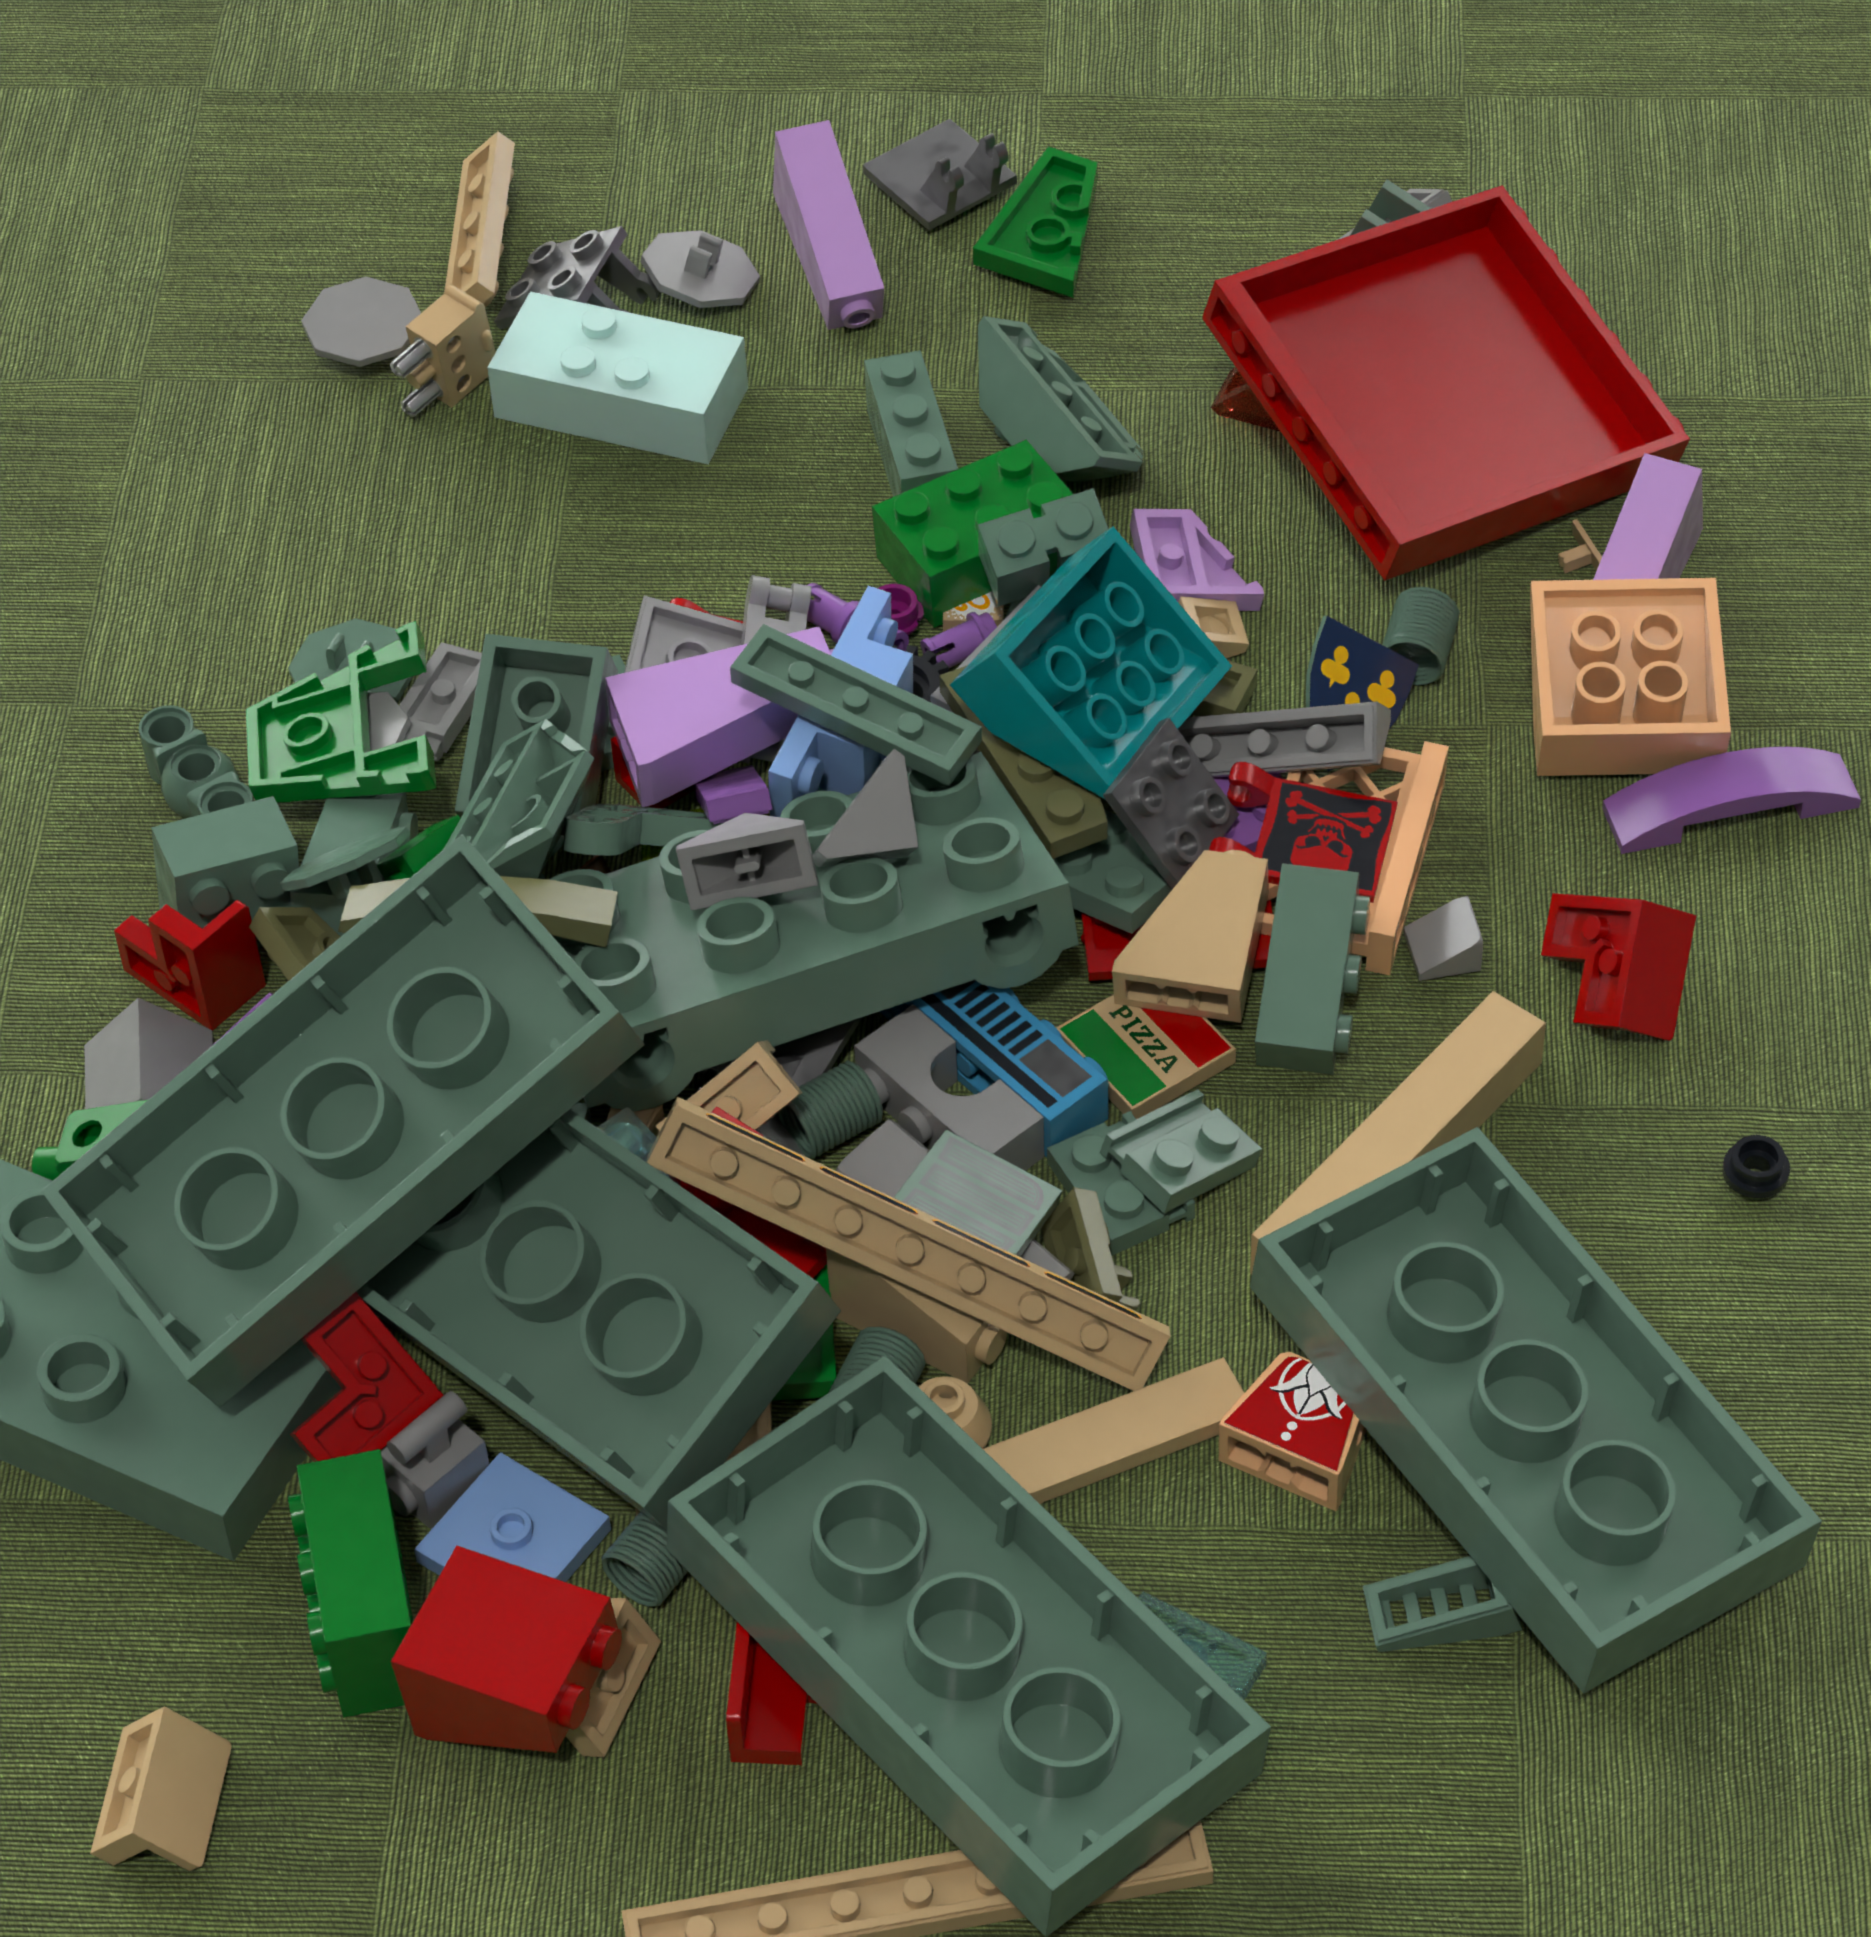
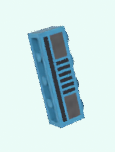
M972 980L879 1011L890 1021L912 1004L915 1005L956 1041L957 1078L973 1094H977L1000 1079L1044 1117V1155L1046 1158L1047 1147L1108 1120L1109 1081L1103 1068L1090 1057L1083 1058L1064 1042L1060 1032L1052 1023L1044 1019H1037L1024 1008L1010 988H995Z

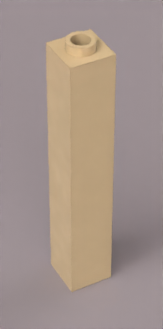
M1492 991L1252 1233L1250 1274L1252 1275L1258 1240L1462 1134L1476 1127L1479 1128L1542 1063L1546 1022Z

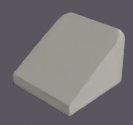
M1468 896L1454 899L1404 927L1403 933L1419 981L1481 971L1483 939Z

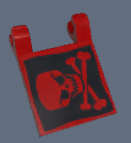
M1237 762L1232 766L1229 775L1230 785L1227 798L1232 805L1242 808L1268 804L1255 852L1239 842L1226 837L1214 838L1210 843V851L1240 850L1254 857L1268 859V881L1278 886L1282 863L1359 872V896L1370 897V902L1374 903L1398 802L1276 778L1258 766L1247 762Z

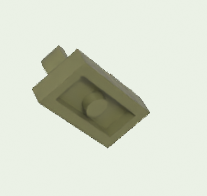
M1073 1187L1041 1228L1046 1249L1075 1273L1071 1281L1130 1309L1136 1310L1140 1306L1139 1299L1125 1296L1121 1292L1133 1277L1130 1270L1113 1263L1109 1248L1111 1243L1108 1227L1103 1218L1097 1192Z

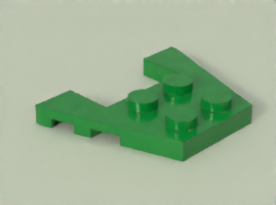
M416 621L395 629L399 639L375 652H372V649L367 644L348 654L349 666L321 681L314 672L246 709L248 785L255 800L274 796L278 803L428 791L437 788L434 752L426 735L370 751L367 691L427 672L424 637Z

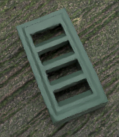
M1471 1556L1363 1586L1378 1652L1497 1637L1523 1630L1518 1613ZM1489 1588L1491 1600L1479 1603L1476 1590ZM1460 1592L1463 1608L1451 1611L1447 1594ZM1431 1596L1435 1615L1423 1619L1418 1598ZM1403 1600L1408 1623L1395 1626L1390 1601Z

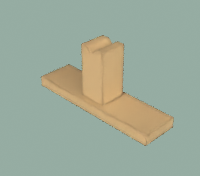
M1578 519L1572 521V535L1579 546L1559 553V565L1563 567L1564 573L1592 564L1597 571L1602 556Z

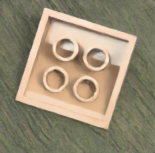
M1716 578L1531 581L1532 700L1537 776L1655 774L1686 762L1727 752L1731 736Z

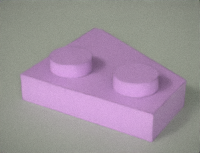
M1133 509L1129 526L1135 552L1177 601H1179L1180 597L1236 601L1239 611H1260L1264 597L1263 587L1257 581L1246 584L1232 568L1235 557L1221 542L1209 535L1208 527L1191 509Z

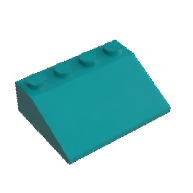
M1112 526L1070 556L953 680L950 686L992 734L1104 798L1103 794L1161 720L1170 718L1178 729L1229 671L1232 665L1114 526Z

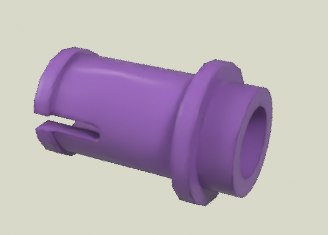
M971 612L967 614L966 622L931 638L921 640L922 653L924 655L929 650L936 654L948 649L949 651L936 656V664L944 660L948 667L952 668L962 663L997 628V625L988 612L981 615Z

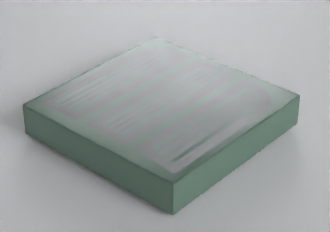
M945 1130L894 1198L1021 1257L1056 1209L1063 1190Z

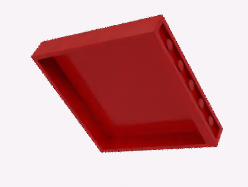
M1503 185L1215 280L1202 316L1205 324L1384 581L1628 492L1644 453L1679 462L1690 441L1682 423L1671 414L1654 391L1648 377L1640 372L1621 346L1617 335L1609 330L1591 306L1585 292L1577 287L1560 264L1554 250L1546 245L1529 222L1525 211L1515 203Z

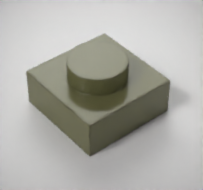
M1229 661L1232 667L1191 714L1211 716L1243 713L1257 686L1258 669Z

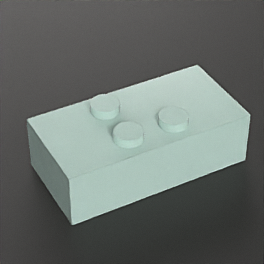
M530 292L487 367L495 418L708 465L748 389L744 337Z

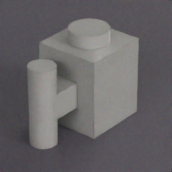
M453 1391L447 1392L389 1440L387 1445L381 1449L393 1509L404 1517L412 1513L430 1530L489 1465L485 1440L459 1420L467 1413V1407L463 1400Z

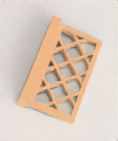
M1424 741L1421 755L1384 747L1380 765L1346 767L1321 778H1318L1313 770L1288 773L1286 780L1296 782L1303 780L1306 784L1336 789L1354 781L1366 796L1398 802L1374 903L1370 902L1366 935L1354 934L1351 953L1367 957L1366 971L1389 976L1391 974L1444 789L1449 746ZM1380 768L1405 773L1402 782L1382 791L1378 790L1367 774ZM1269 883L1267 901L1277 897L1278 885ZM1264 912L1260 934L1271 936L1274 914Z

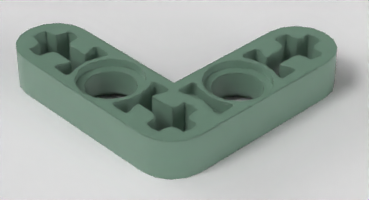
M594 804L566 817L563 850L587 855H619L639 844L664 847L669 841L679 835L696 830H710L723 823L713 824L703 812L621 804Z

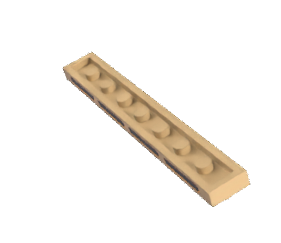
M676 1098L647 1156L648 1164L668 1175L1130 1390L1136 1391L1144 1387L1171 1337L1170 1328L1165 1324L682 1098Z

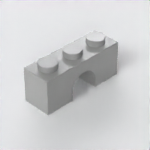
M912 1004L854 1045L855 1063L864 1070L872 1081L881 1100L882 1108L898 1121L902 1128L929 1150H931L944 1131L948 1130L1025 1171L1045 1157L1044 1117L1002 1080L999 1079L985 1090L970 1096H955L944 1092L958 1082L956 1041L915 1005Z

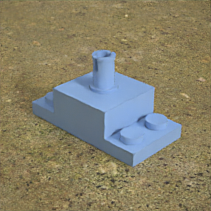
M868 586L831 656L913 694V654L893 647L897 635L898 622L891 619V593ZM798 715L768 770L769 794L772 804L770 816L780 817L782 810L788 803L811 792L836 791L849 795L861 791L887 756Z

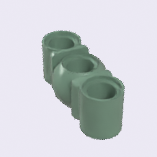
M169 705L154 708L143 716L139 722L138 731L147 769L151 779L161 785V792L172 811L186 819L254 801L250 788L239 781V775L230 757L219 749L208 746L205 734L201 730L195 729L194 721L188 711L178 706Z

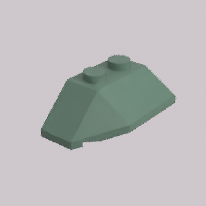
M983 316L978 324L979 407L995 425L994 430L996 434L1011 446L1027 439L1058 477L1064 481L1084 482L1137 472L1143 462L1144 451L1090 386L1055 351L1041 344L1036 338L1038 334L1026 322Z
M547 719L506 740L497 751L444 849L463 834L499 876L545 879L542 871L549 858L564 844V835L562 833L565 829L566 817L573 814L594 757L567 734L559 731Z

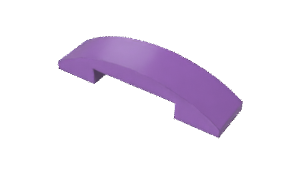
M1763 747L1703 757L1660 771L1603 800L1602 809L1621 854L1681 843L1683 826L1789 805H1794L1800 819L1860 808L1861 798L1840 754L1804 747Z

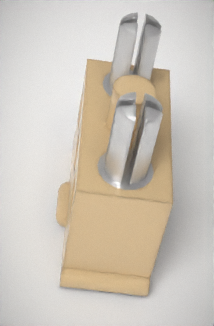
M448 285L441 297L405 326L410 347L390 363L391 370L396 376L402 379L406 377L411 386L416 388L401 401L402 410L410 417H415L436 398L451 408L488 377L487 367L496 353L484 304L459 288Z

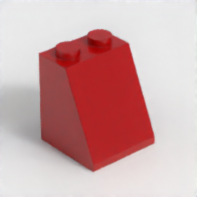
M456 1546L394 1654L391 1664L415 1736L433 1741L557 1753L568 1730H576L583 1722L590 1703V1690L601 1669L607 1671L614 1664L620 1651L622 1632L618 1629L610 1597Z

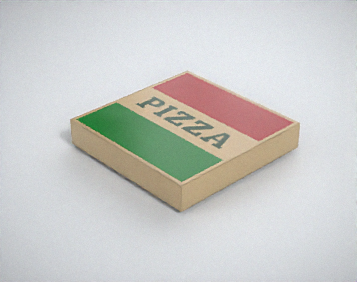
M1114 994L1056 1027L1064 1042L1083 1058L1090 1057L1103 1068L1109 1081L1108 1099L1122 1114L1131 1111L1136 1119L1162 1107L1236 1063V1048L1206 1017L1115 1004Z

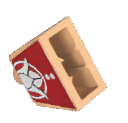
M1292 1352L1280 1353L1219 1423L1218 1461L1337 1511L1342 1502L1367 1429L1309 1359Z

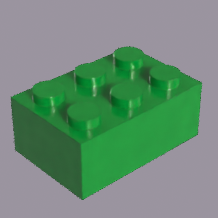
M1026 439L873 505L872 515L876 556L898 584L905 585L915 592L917 600L923 606L924 617L935 628L943 624V612L992 592L979 556L978 524L1030 508L1033 518L1041 517V504L1073 495V493ZM1057 552L1047 555L1050 561V577L1057 571Z
M377 1449L296 1465L301 1493L289 1495L288 1502L294 1534L298 1538L300 1554H297L303 1592L307 1596L309 1613H306L313 1654L317 1658L323 1693L337 1691L343 1718L404 1706L405 1704L391 1660L413 1623V1615L398 1529L381 1450Z

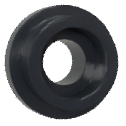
M1750 1135L1741 1138L1727 1151L1722 1171L1726 1183L1735 1192L1750 1198H1767L1776 1195L1786 1186L1790 1174V1163L1778 1142L1767 1136ZM1751 1169L1760 1170L1762 1172L1752 1171Z

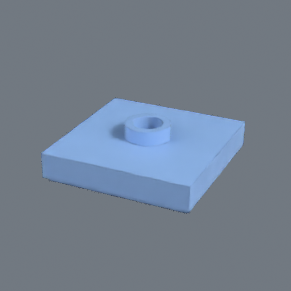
M500 1452L414 1550L417 1563L437 1575L441 1574L455 1547L460 1546L567 1582L611 1531V1524L608 1515Z

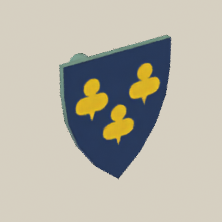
M1323 616L1313 644L1306 674V707L1377 701L1391 709V727L1397 720L1410 693L1419 664L1333 618ZM1323 769V770H1324V772H1328V771H1331V770H1333V769Z

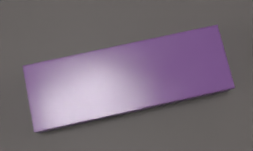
M752 765L717 772L693 785L698 803L708 820L713 824L727 822L743 813L763 815L770 813L769 810H772L769 789Z

